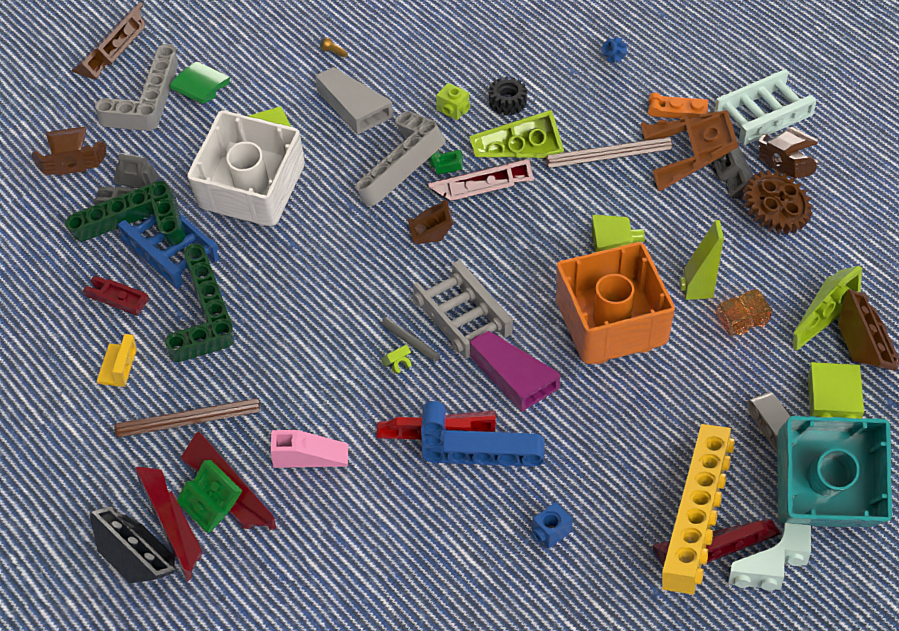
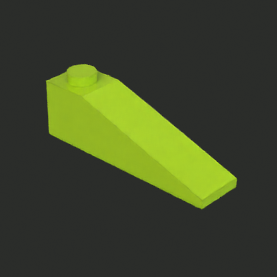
M720 220L714 221L686 264L683 277L679 279L680 290L684 291L686 300L714 297L724 240Z
M855 266L839 270L824 281L794 331L793 349L796 351L840 316L848 289L861 292L862 267Z

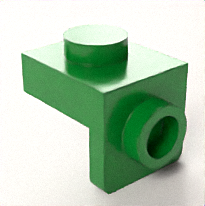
M461 149L440 154L439 150H437L429 157L431 167H435L437 175L448 172L452 173L463 169V154Z

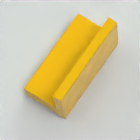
M124 334L121 345L109 343L97 378V384L126 386L137 352L134 335Z

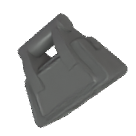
M125 153L119 154V162L114 177L115 184L141 188L158 180L159 174L146 157Z

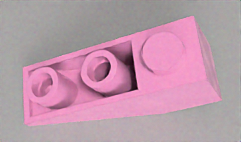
M272 430L271 457L273 468L348 466V443L299 430Z

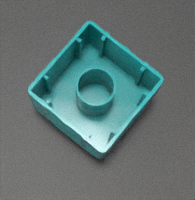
M791 416L786 420L777 435L778 518L781 523L823 527H873L890 521L892 518L891 430L888 420L878 418H824L815 416Z

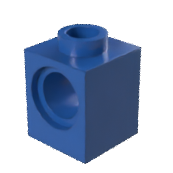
M554 502L533 518L532 534L539 543H544L548 548H551L572 532L573 518L557 502ZM551 525L554 526V528H548L546 526Z

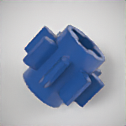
M616 36L614 39L608 38L602 45V56L607 57L608 62H621L627 55V44L622 42V38Z

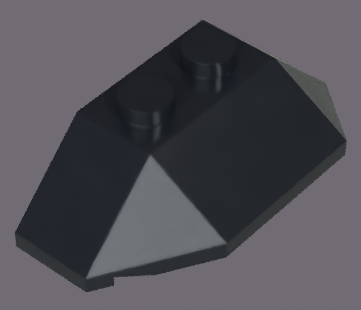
M111 506L90 513L97 551L129 583L156 580L174 574V554L143 524L127 515L117 513V510Z

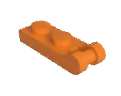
M651 93L649 95L650 105L648 106V114L653 117L680 119V117L688 116L691 119L700 117V114L708 113V99L661 96L659 93Z

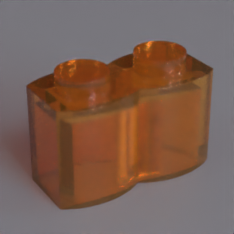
M754 289L739 297L720 303L717 306L716 316L730 336L742 335L750 327L766 325L771 319L773 309L760 291Z

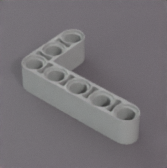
M163 44L158 47L139 101L104 98L96 102L95 109L100 125L151 131L158 127L170 92V84L174 80L178 68L176 49L173 45Z
M411 111L398 115L395 123L406 140L355 185V189L366 206H374L444 145L445 137L435 121Z

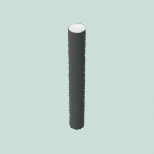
M388 317L383 319L382 325L432 361L436 362L439 359V353Z

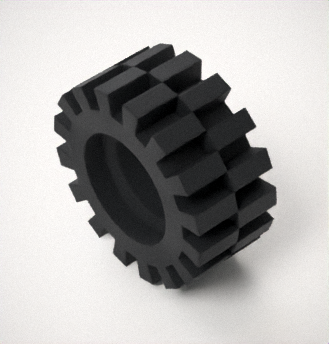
M504 77V80L498 78L497 82L495 80L492 82V85L489 87V105L493 111L497 110L498 114L504 112V115L508 116V112H511V115H515V111L520 113L521 109L524 110L527 102V88H525L524 83L521 84V80L515 81L514 77L508 80V77ZM503 95H512L513 97H503Z

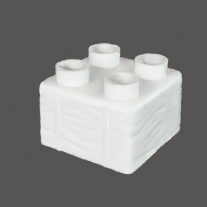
M225 110L220 111L188 172V180L198 206L204 210L260 225H276L304 168L305 161L300 132L293 127Z

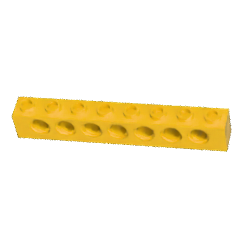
M701 424L662 571V590L694 595L697 584H702L704 569H701V565L707 564L708 549H706V545H711L713 530L710 528L711 526H716L718 512L715 510V507H720L722 492L719 491L725 488L726 474H724V471H729L731 456H728V454L734 451L735 439L731 438V428Z

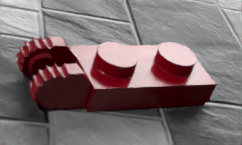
M97 276L90 280L91 284L96 288L86 286L83 289V293L87 298H91L94 301L98 300L138 316L149 301V296L145 292Z

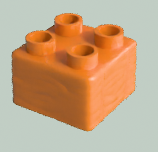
M642 242L631 243L580 257L577 256L561 260L557 263L556 303L578 354L584 363L602 364L610 359L638 352H648L653 348L668 343L675 306L647 248Z

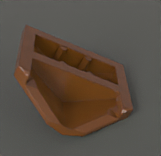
M446 200L426 209L414 219L410 218L408 220L414 244L442 241L454 224Z

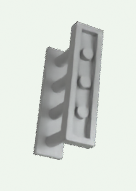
M460 260L452 263L450 278L425 291L418 282L414 283V294L412 297L415 304L424 309L451 341L454 350L457 353L460 352L465 359L470 357V341L475 336L482 335L487 331H499L504 338L512 334L513 319ZM455 285L464 291L440 305H437L432 297ZM468 300L473 301L477 306L452 321L445 315V312ZM481 315L486 316L490 323L466 336L458 330L460 326Z

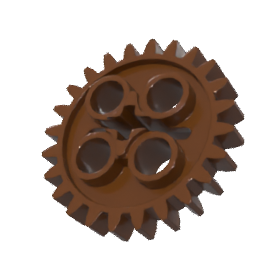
M769 170L765 174L762 171L758 175L754 174L742 191L744 193L742 200L746 201L743 206L750 208L747 214H754V222L760 220V227L767 225L769 231L775 228L777 234H780L782 230L786 235L790 231L796 233L798 229L802 230L811 219L810 216L813 214L811 208L813 205L808 203L811 197L805 196L807 190L800 189L801 183L794 184L793 177L788 180L786 173L781 177L778 171H775L773 175Z

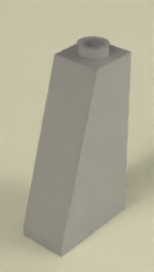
M332 67L315 75L317 91L357 135L393 118L392 102L388 98L338 69Z

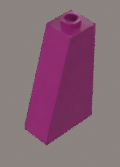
M487 331L482 335L475 336L470 341V357L521 412L560 388V374L556 370L494 333Z

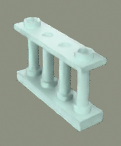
M787 69L716 99L715 109L717 111L727 110L728 114L741 126L739 141L743 145L760 139L763 134H772L814 114L816 99L812 95L800 99L786 85ZM780 90L792 103L782 106L770 93ZM762 97L775 111L765 114L756 105L754 100ZM745 104L757 119L747 121L736 108Z

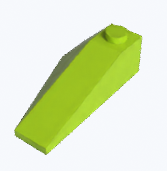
M551 109L469 136L475 157L546 158L547 155L565 152Z

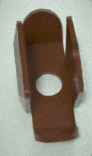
M86 127L47 132L46 136L52 155L42 156L37 151L32 152V158L37 168L44 175L58 174V176H62L63 174L86 172L87 169L97 168L102 163L106 155V144L98 141L92 148L91 146H83L87 131Z
M789 127L770 141L768 134H763L759 139V160L767 163L768 167L782 174L786 173L787 176L793 178L808 177L816 171L818 161L810 156H803V153L799 150L818 144V139L794 127ZM775 153L779 155L777 158L774 157Z

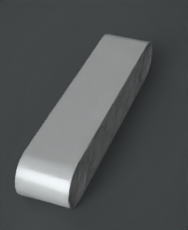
M767 392L748 400L747 408L755 423L778 454V431L790 415L772 392Z

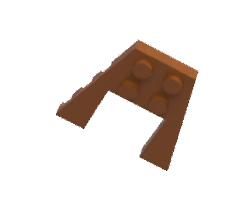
M727 110L700 114L698 118L689 119L688 116L680 117V120L671 122L665 119L658 120L657 124L647 125L646 122L641 123L645 140L665 138L687 130L694 152L693 157L653 170L659 191L664 190L739 147Z

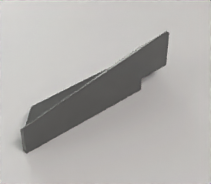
M712 108V109L710 110V113H712V112H718V111H717L716 109ZM740 147L713 161L719 178L723 181L727 180L729 194L733 199L743 197L744 193L742 191L748 180L753 176Z

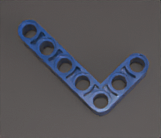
M430 401L423 405L421 433L422 457L425 461L431 463L529 467L540 466L544 463L545 440L539 434L446 430L445 406L436 401Z

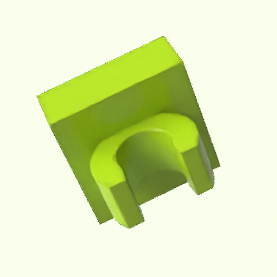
M406 344L385 355L381 360L385 367L392 364V371L398 374L401 372L398 367L399 362H402L406 369L411 367V361L405 357L411 351Z

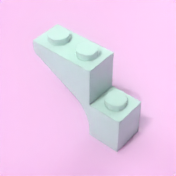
M785 523L781 541L775 547L732 563L728 584L741 588L758 587L768 591L781 590L784 579V563L792 566L808 564L811 554V525Z

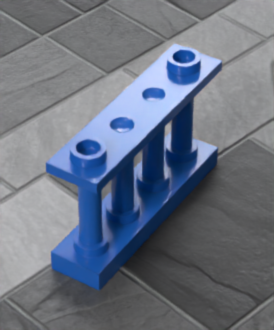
M155 214L137 226L130 225L126 220L120 222L118 228L121 239L175 289L183 285L181 275L183 274L182 271L187 268L186 260L183 259L179 263H172L168 258L191 243L202 245L208 257L215 263L219 261L218 245L213 239H208L182 215L181 218L186 234L185 239L182 243L172 245L164 251H159L155 247V245L165 240L161 232L151 238H145L141 235V233L157 224Z

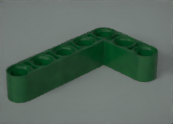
M156 181L73 213L65 222L66 228L77 241L82 242L117 229L118 224L124 220L130 224L155 214L158 228L169 244L178 245L183 242L186 236L176 197L164 181Z
M200 244L187 246L184 253L187 270L206 323L180 330L167 336L165 342L168 357L174 362H182L230 347L234 342L233 326L206 251ZM222 332H226V333H227V334H225V335H219V333H222ZM198 339H204V340L201 341V342H197V341H196V340H198ZM175 346H182L178 349L173 348Z

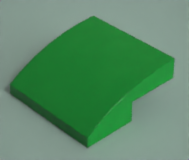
M195 62L184 69L171 82L170 89L204 104L216 98V90L229 85L230 77L206 65Z
M205 460L195 479L185 483L177 502L207 533H210L231 510L242 490L212 460Z

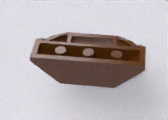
M848 289L845 294L838 326L842 333L841 336L849 349L851 359L857 363L895 371L898 369L899 357L883 321L876 310L869 304L866 294Z

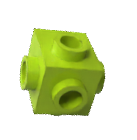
M447 83L436 95V110L456 120L463 114H466L470 108L469 92L450 83Z

